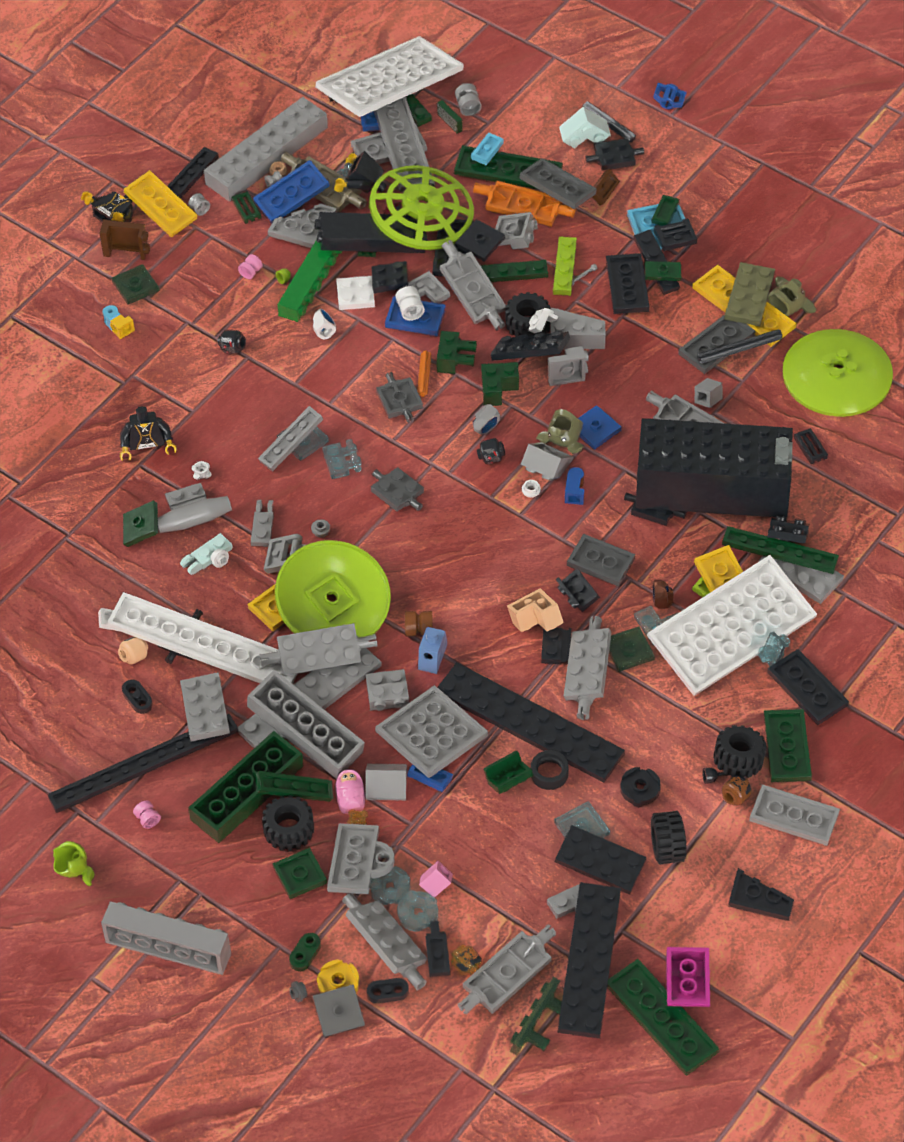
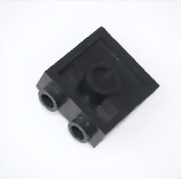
M776 515V518L771 519L767 537L806 543L810 524H807L806 520L803 519L790 521L785 516Z

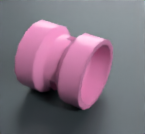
M250 254L245 259V262L240 264L238 271L244 278L252 279L256 274L255 272L259 271L263 264L257 256Z
M149 800L140 802L133 810L134 815L141 820V825L145 829L154 827L161 819L159 813L153 810L154 807Z

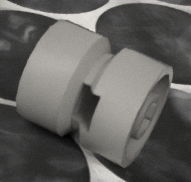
M466 83L456 89L455 96L460 112L465 116L477 114L481 110L482 104L475 85Z

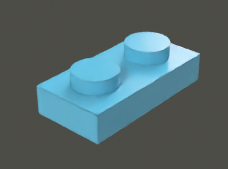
M488 132L471 154V159L487 165L503 145L504 139Z

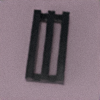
M811 428L794 434L795 441L811 465L815 461L820 462L822 458L824 460L828 459L827 452ZM806 434H808V436L810 437V439L812 440L820 454L816 452L815 448L813 447V444L811 443V441H809Z

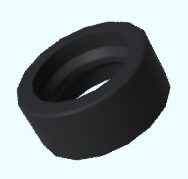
M554 750L542 751L531 762L533 774L531 778L538 787L545 790H555L566 783L569 775V766L566 757L560 752ZM552 762L561 767V773L555 777L547 778L538 773V767L544 763Z

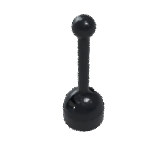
M711 767L703 768L702 770L705 784L715 782L718 776L730 775L717 772L716 769Z

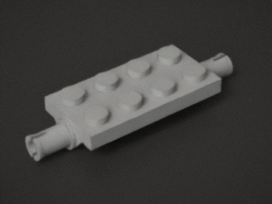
M448 240V243L446 241L442 248L449 256V260L447 263L440 265V271L474 324L489 319L496 331L499 330L498 326L502 329L505 326V322H503L499 313L506 310V305L472 252L462 254L458 252L451 240Z
M650 391L646 397L647 402L652 403L659 409L653 419L723 423L677 395L669 399L661 397L654 391Z
M593 616L590 617L589 630L573 631L571 637L564 698L566 701L575 700L579 703L577 718L584 720V715H586V720L589 719L590 705H592L595 698L604 696L612 632L609 628L600 629L602 619L599 616H595V619Z
M353 623L278 636L277 652L259 654L260 660H262L261 666L279 663L282 666L283 676L361 663L360 649L377 647V641H372L377 638L375 634L358 637L355 624Z
M353 893L347 894L342 900L349 908L346 917L394 974L400 972L404 978L411 982L416 990L422 989L427 981L416 969L418 966L425 964L428 958L379 900L362 905Z
M547 924L537 935L528 936L521 931L463 983V988L470 994L458 1003L459 1009L464 1014H468L470 1010L480 1003L492 1014L552 961V956L545 951L544 944L556 935L554 928L549 929L551 926Z

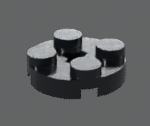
M631 768L622 776L620 783L621 794L626 801L632 803L635 807L650 804L660 795V779L651 769ZM636 784H644V789H638Z

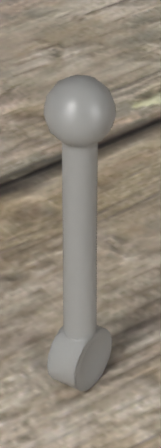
M592 264L591 268H589L588 270L572 280V286L574 285V282H576L583 276L587 275L591 271H596L598 268L597 265Z

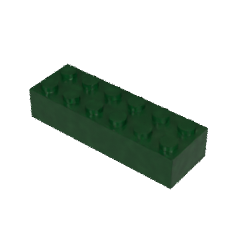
M273 731L188 807L190 820L216 842L220 843L272 796L257 793L255 774L258 771L295 775L304 766L303 754Z

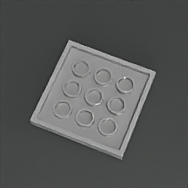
M435 685L375 726V732L428 778L488 737V731Z

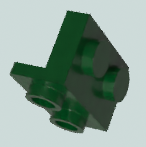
M514 751L484 768L488 785L499 794L508 791L510 788L525 782L533 776L532 769L522 762L518 751Z

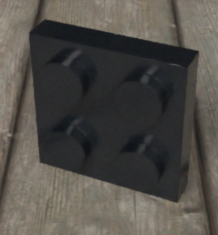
M397 261L372 267L373 293L398 290L409 286L407 261Z

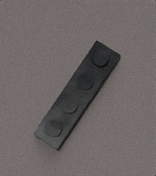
M203 147L167 187L181 199L201 178L204 170L219 158L218 153Z
M651 230L634 235L633 239L645 261L667 262ZM656 280L663 295L680 290L678 281Z

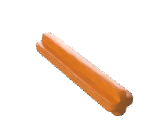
M424 350L420 356L417 392L421 397H425L428 394L431 352H427V350Z

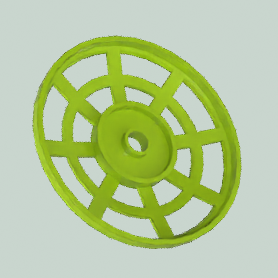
M403 166L388 171L376 181L369 199L370 213L379 229L397 243L415 249H441L446 241L448 243V240L455 244L472 225L474 217L473 202L464 186L449 174L427 166ZM405 171H422V174H409L403 177L397 173ZM429 173L443 177L446 180L450 181L452 184L448 185L443 180L429 175ZM389 176L395 179L387 193H376L383 180ZM422 178V184L412 185L408 179ZM429 179L441 184L443 187L436 189L429 185ZM400 183L407 188L403 194L393 193L396 186ZM455 189H459L468 201L469 209L459 205ZM449 192L454 203L444 201L442 194ZM386 199L387 207L392 216L385 221L377 210L376 200ZM392 199L402 200L403 208L396 211ZM443 207L453 210V213L447 220L441 214ZM458 212L467 215L468 219L460 231L455 233L450 224L456 219ZM408 214L409 216L418 219L417 224L408 221L407 219L403 218V216ZM435 218L439 222V224L424 225L425 221ZM399 221L406 227L416 230L415 239L396 232L390 225ZM443 228L449 236L441 240H422L423 231H437Z

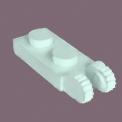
M220 533L191 554L186 555L180 564L184 568L188 567L187 570L190 575L195 574L212 564L211 555L215 550L223 549L229 552L233 548L232 543Z

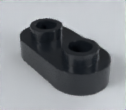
M128 680L123 684V696L137 713L144 714L152 709V698L139 681Z
M402 978L377 980L367 986V997L373 1003L400 1001L409 994L408 983ZM399 989L402 992L396 993L395 991ZM376 992L381 993L379 996L374 995Z

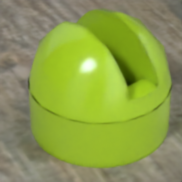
M284 268L276 271L275 275L279 283L284 284L290 280L291 272L288 269Z

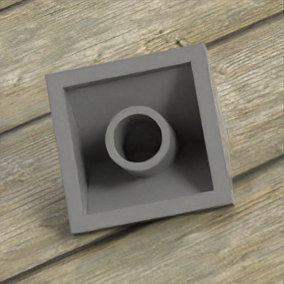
M367 764L366 800L406 801L407 764Z

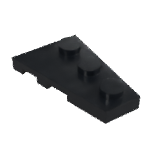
M738 868L728 907L789 921L794 899L773 887L765 886L760 883L761 880L755 877L751 878Z

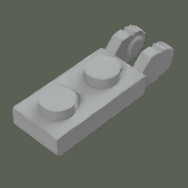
M257 500L251 546H269L274 519L273 500L268 502V512H261L262 500Z

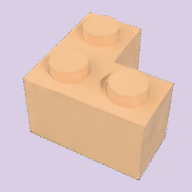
M541 588L507 605L513 624L521 632L529 630L536 624L549 631L564 623L558 604Z

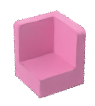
M437 861L421 875L419 885L434 898L451 884L453 874L442 863Z

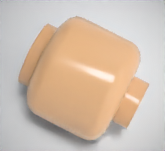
M133 636L121 642L118 649L119 657L128 664L137 663L146 658L148 644L145 640Z

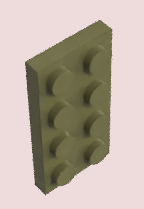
M740 262L726 309L725 320L755 326L761 325L775 275L774 268Z

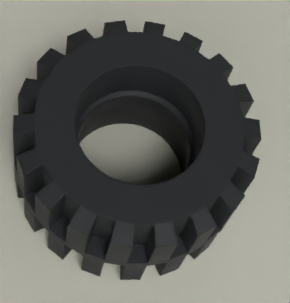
M526 292V294L519 293V296L515 295L512 297V300L509 299L505 311L507 331L511 335H515V337L523 334L528 336L537 334L528 330L531 317L524 316H533L536 311L544 308L551 310L547 299L544 300L543 296H538L537 293L530 294V292ZM547 320L542 330L545 334L550 328V322Z
M733 725L732 728L726 727L717 736L713 754L714 763L719 770H723V773L726 775L730 774L731 777H752V774L756 775L762 769L767 746L764 741L765 738L760 736L758 731H753L751 727L746 728L743 725H740V727Z
M288 795V798L280 796L279 800L275 798L272 800V804L268 803L266 810L263 811L264 836L269 844L272 843V847L275 849L279 847L281 851H284V849L293 851V848L299 850L301 845L306 846L308 840L312 839V833H314L312 809L305 800L301 802L300 797L295 799L293 795ZM287 819L296 820L298 822L296 825L292 827H282L278 825L280 822Z
M679 811L653 813L651 817V839L656 861L659 865L684 862L687 854L686 835L683 819Z

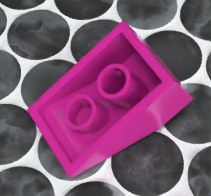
M667 947V1006L710 1007L709 948Z

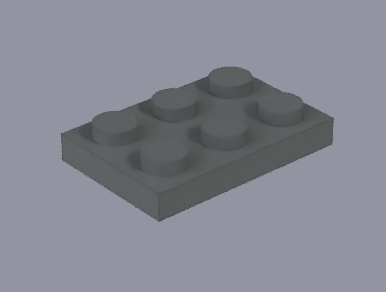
M583 534L567 560V566L619 587L635 560V554Z

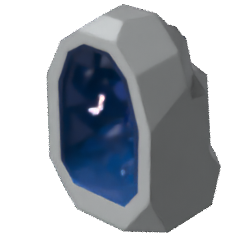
M491 404L483 406L475 414L472 424L474 431L481 435L488 433L500 421V414Z

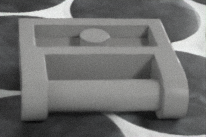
M292 534L270 539L264 571L267 574L279 572L286 561L289 545L292 544L291 555L299 549L303 537L299 534Z

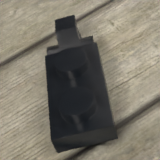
M430 921L431 933H426L425 936L429 977L450 975L445 931H439L438 921Z

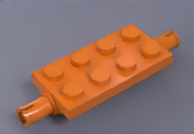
M500 181L490 186L475 182L473 187V193L487 196L486 210L504 215L531 212L537 223L551 227L556 216L559 214L574 218L576 209L563 205L562 202L546 193Z

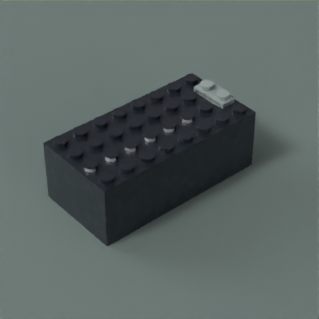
M642 418L635 508L776 517V515L787 517L792 476L793 428Z

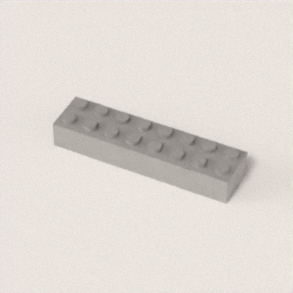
M300 98L204 170L205 184L230 202L232 196L241 194L269 173L272 163L282 162L281 157L285 152L291 155L326 130L328 128L327 113L306 98Z

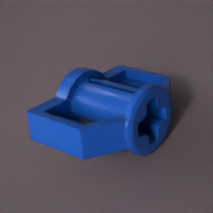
M657 83L653 98L664 109L682 107L687 92L679 90L674 84L664 85ZM660 91L664 92L663 98L659 96ZM676 96L680 97L678 102H674Z

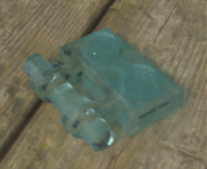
M352 439L346 440V447L344 448L341 447L340 443L322 446V452L331 479L350 475L349 469L352 468L355 469V472L362 470V461L357 455L358 449ZM350 455L351 459L346 461L345 456Z

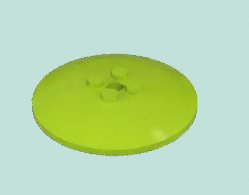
M828 329L810 333L793 344L783 362V379L789 393L804 407L823 415L845 417L867 412L883 401L892 385L893 368L886 352L872 339L853 331ZM835 365H840V366H842L843 368L839 369V368H836V367H834V366H835Z
M317 541L301 547L287 558L276 579V606L282 620L294 634L354 623L358 637L373 635L384 623L390 607V586L382 567L363 549L342 541ZM329 594H333L336 596L337 600L331 602L327 599L326 596Z

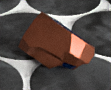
M663 580L653 581L654 606L658 609L669 608L673 604L674 592L672 588Z

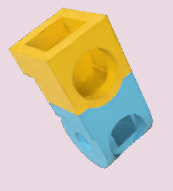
M109 305L103 309L104 323L119 339L135 331L133 319L130 316L124 318L118 312L116 306Z

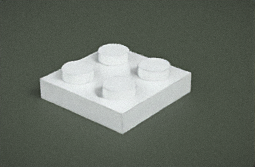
M372 276L336 279L339 310L375 307Z

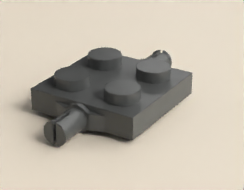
M389 372L385 375L388 383L376 387V393L389 419L404 415L406 421L410 423V421L414 420L411 412L423 409V402L411 377L395 380L393 373Z
M398 467L386 475H383L377 469L373 471L372 476L379 481L371 486L372 493L397 512L409 505L413 506L417 511L421 510L423 504L419 503L416 498L424 493L423 486Z

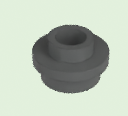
M292 982L289 988L290 996L296 1002H302L307 997L306 987L303 982Z

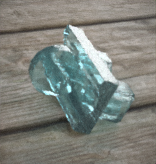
M771 632L765 645L759 648V658L762 662H767L769 667L783 659L784 649L789 646L790 640L785 634L778 636L775 632Z

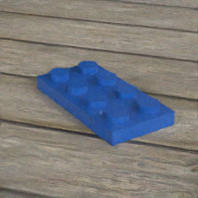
M309 160L255 196L253 200L269 221L273 223L274 219L285 217L330 187V184L311 160Z

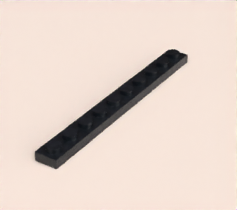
M227 714L229 734L191 742L188 731L47 794L48 799L57 814L238 733V727L231 715Z

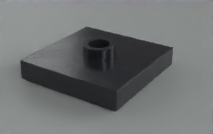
M476 219L456 241V247L467 253L472 252L474 257L485 262L505 239V234Z

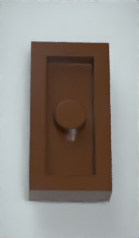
M610 169L605 170L593 186L597 188L593 199L599 206L607 201L620 183L619 179Z

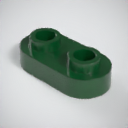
M306 933L300 938L289 957L290 966L293 970L302 972L309 968L321 948L318 935ZM303 957V959L297 960L296 958Z

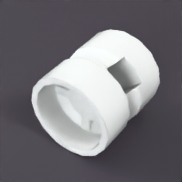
M403 287L396 293V300L402 317L405 320H416L424 314V306L415 287Z

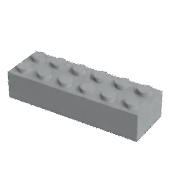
M273 670L248 695L247 707L336 779L341 771L348 769L363 753L364 741L277 671Z
M110 901L101 922L105 941L108 944L223 975L231 956L229 936L223 930H213L206 928L202 924L187 923L180 918H169L162 913L147 912L143 908L129 907L122 902L115 903Z

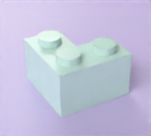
M582 107L559 127L563 142L573 148H576L586 139L594 143H601L611 135L607 120L585 107Z

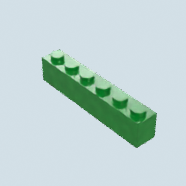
M316 240L278 302V316L298 322L301 316L305 315L309 303L313 302L316 291L320 290L322 281L328 277L331 266L335 265L337 256L343 251L321 250L320 243H317Z

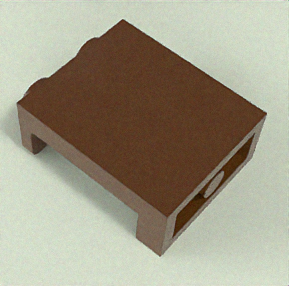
M103 220L99 232L103 257H110L113 249L140 252L141 260H145L146 254L150 253V244L147 242L149 234L145 229V224Z

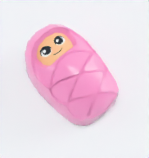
M354 769L341 771L336 780L337 803L340 811L345 814L359 813L365 807L364 785L359 773Z

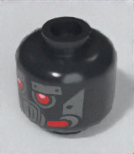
M224 330L218 338V345L225 353L238 354L245 348L246 338L241 331Z
M496 438L482 441L480 448L477 449L479 460L483 459L485 464L502 461L503 456H505L503 442H499Z

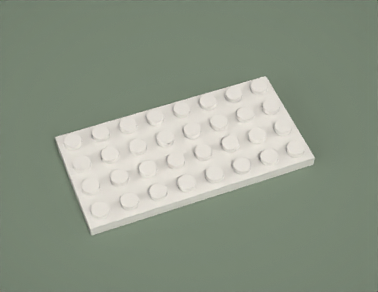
M418 36L316 81V88L358 117H361L451 75H455L463 70L464 64L421 36Z
M771 555L654 628L648 632L647 636L692 695L695 696L814 619L817 613Z

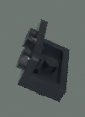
M575 569L563 580L559 577L556 579L559 583L557 588L564 596L566 594L569 596L567 601L574 609L578 607L583 612L600 598L578 569Z

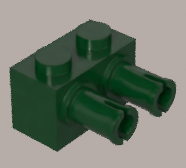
M441 331L437 353V372L455 374L456 366L458 365L474 366V354H459V352H476L477 341L461 340L459 332Z

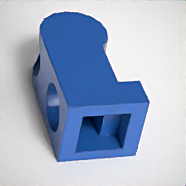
M573 467L568 471L565 503L584 504V489H580L584 484V471L581 468Z

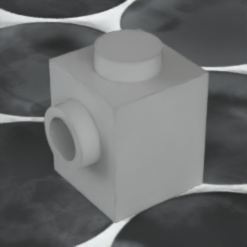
M706 378L695 386L696 404L710 408L723 399L722 382Z

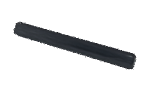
M780 329L698 353L697 360L700 364L781 340L783 335Z

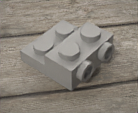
M531 212L499 216L495 229L505 234V239L499 246L510 245L512 249L529 248V244L534 241L533 230H536L538 227L537 220L534 219Z
M583 346L565 349V355L548 357L549 386L585 381V373H588L586 361L589 359L588 352L583 349Z
M404 669L366 674L370 711L403 708L409 703Z

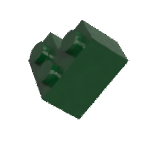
M518 362L481 364L483 406L487 404L501 406L502 391L519 390Z

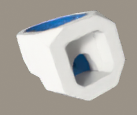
M323 309L315 312L313 317L314 332L323 340L330 338L336 332L335 322Z

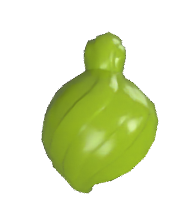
M71 841L64 842L54 848V871L67 878L82 875L84 883L91 886V881L94 879L95 874L93 869L87 865V856L84 848L80 844Z

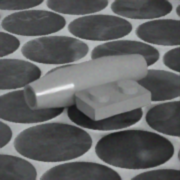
M201 483L166 493V500L171 511L158 517L159 533L178 531L212 521L232 510L228 496L207 499Z

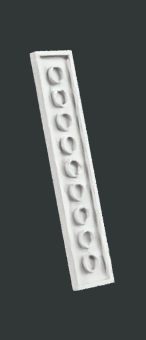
M124 592L107 622V627L261 683L273 670L283 676L282 666L279 663L261 666L262 660H260L259 654L277 652L276 648ZM297 674L283 677L293 684Z

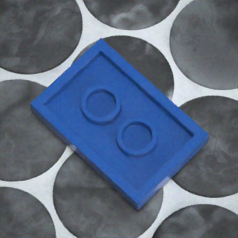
M393 296L385 321V328L438 336L446 305L421 301L425 310L424 314L416 320L409 321L402 317L396 297Z

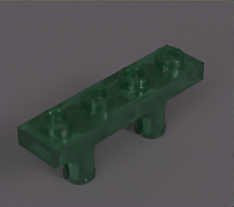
M553 977L550 983L547 981L544 983L540 991L542 993L541 998H535L530 1007L533 1010L530 1016H524L520 1024L523 1028L519 1033L515 1032L510 1040L512 1044L511 1053L518 1055L524 1043L527 1042L542 1051L546 1050L550 1039L534 1031V1027L545 1009H550L560 1015L562 1001L554 997L560 983L559 979Z

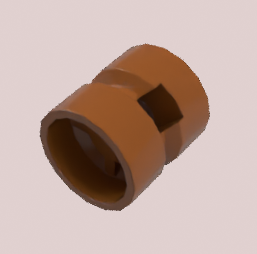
M405 611V637L417 636L418 632L424 635L427 627L433 628L432 611H423L420 615L416 611Z

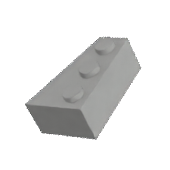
M551 308L554 315L558 316L557 321L551 322V333L555 331L569 332L570 339L564 349L583 346V349H605V321Z

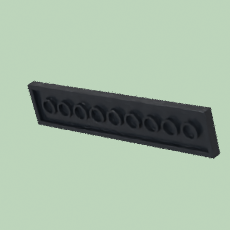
M457 662L437 687L464 710L542 751L554 750L560 752L566 757L569 765L605 783L625 755L624 749Z

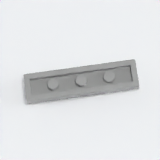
M308 406L258 458L259 461L273 472L319 425L323 417Z

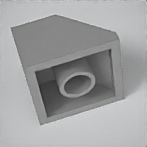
M542 442L530 443L527 446L521 465L525 466L527 471L541 473L544 479L552 481V479L561 477L574 457Z

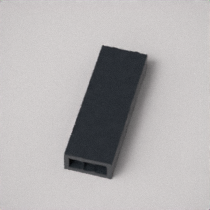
M319 212L318 219H315V230H318L317 243H320L321 250L425 253L423 249L407 247L389 238L379 229L369 213ZM380 214V216L385 221L392 214ZM409 215L403 216L408 221L417 224L418 219ZM399 221L390 225L396 232L415 239L416 230L406 227ZM423 231L422 240L428 241L426 231Z

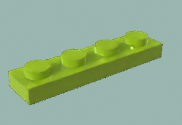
M559 237L553 295L571 296L577 238Z

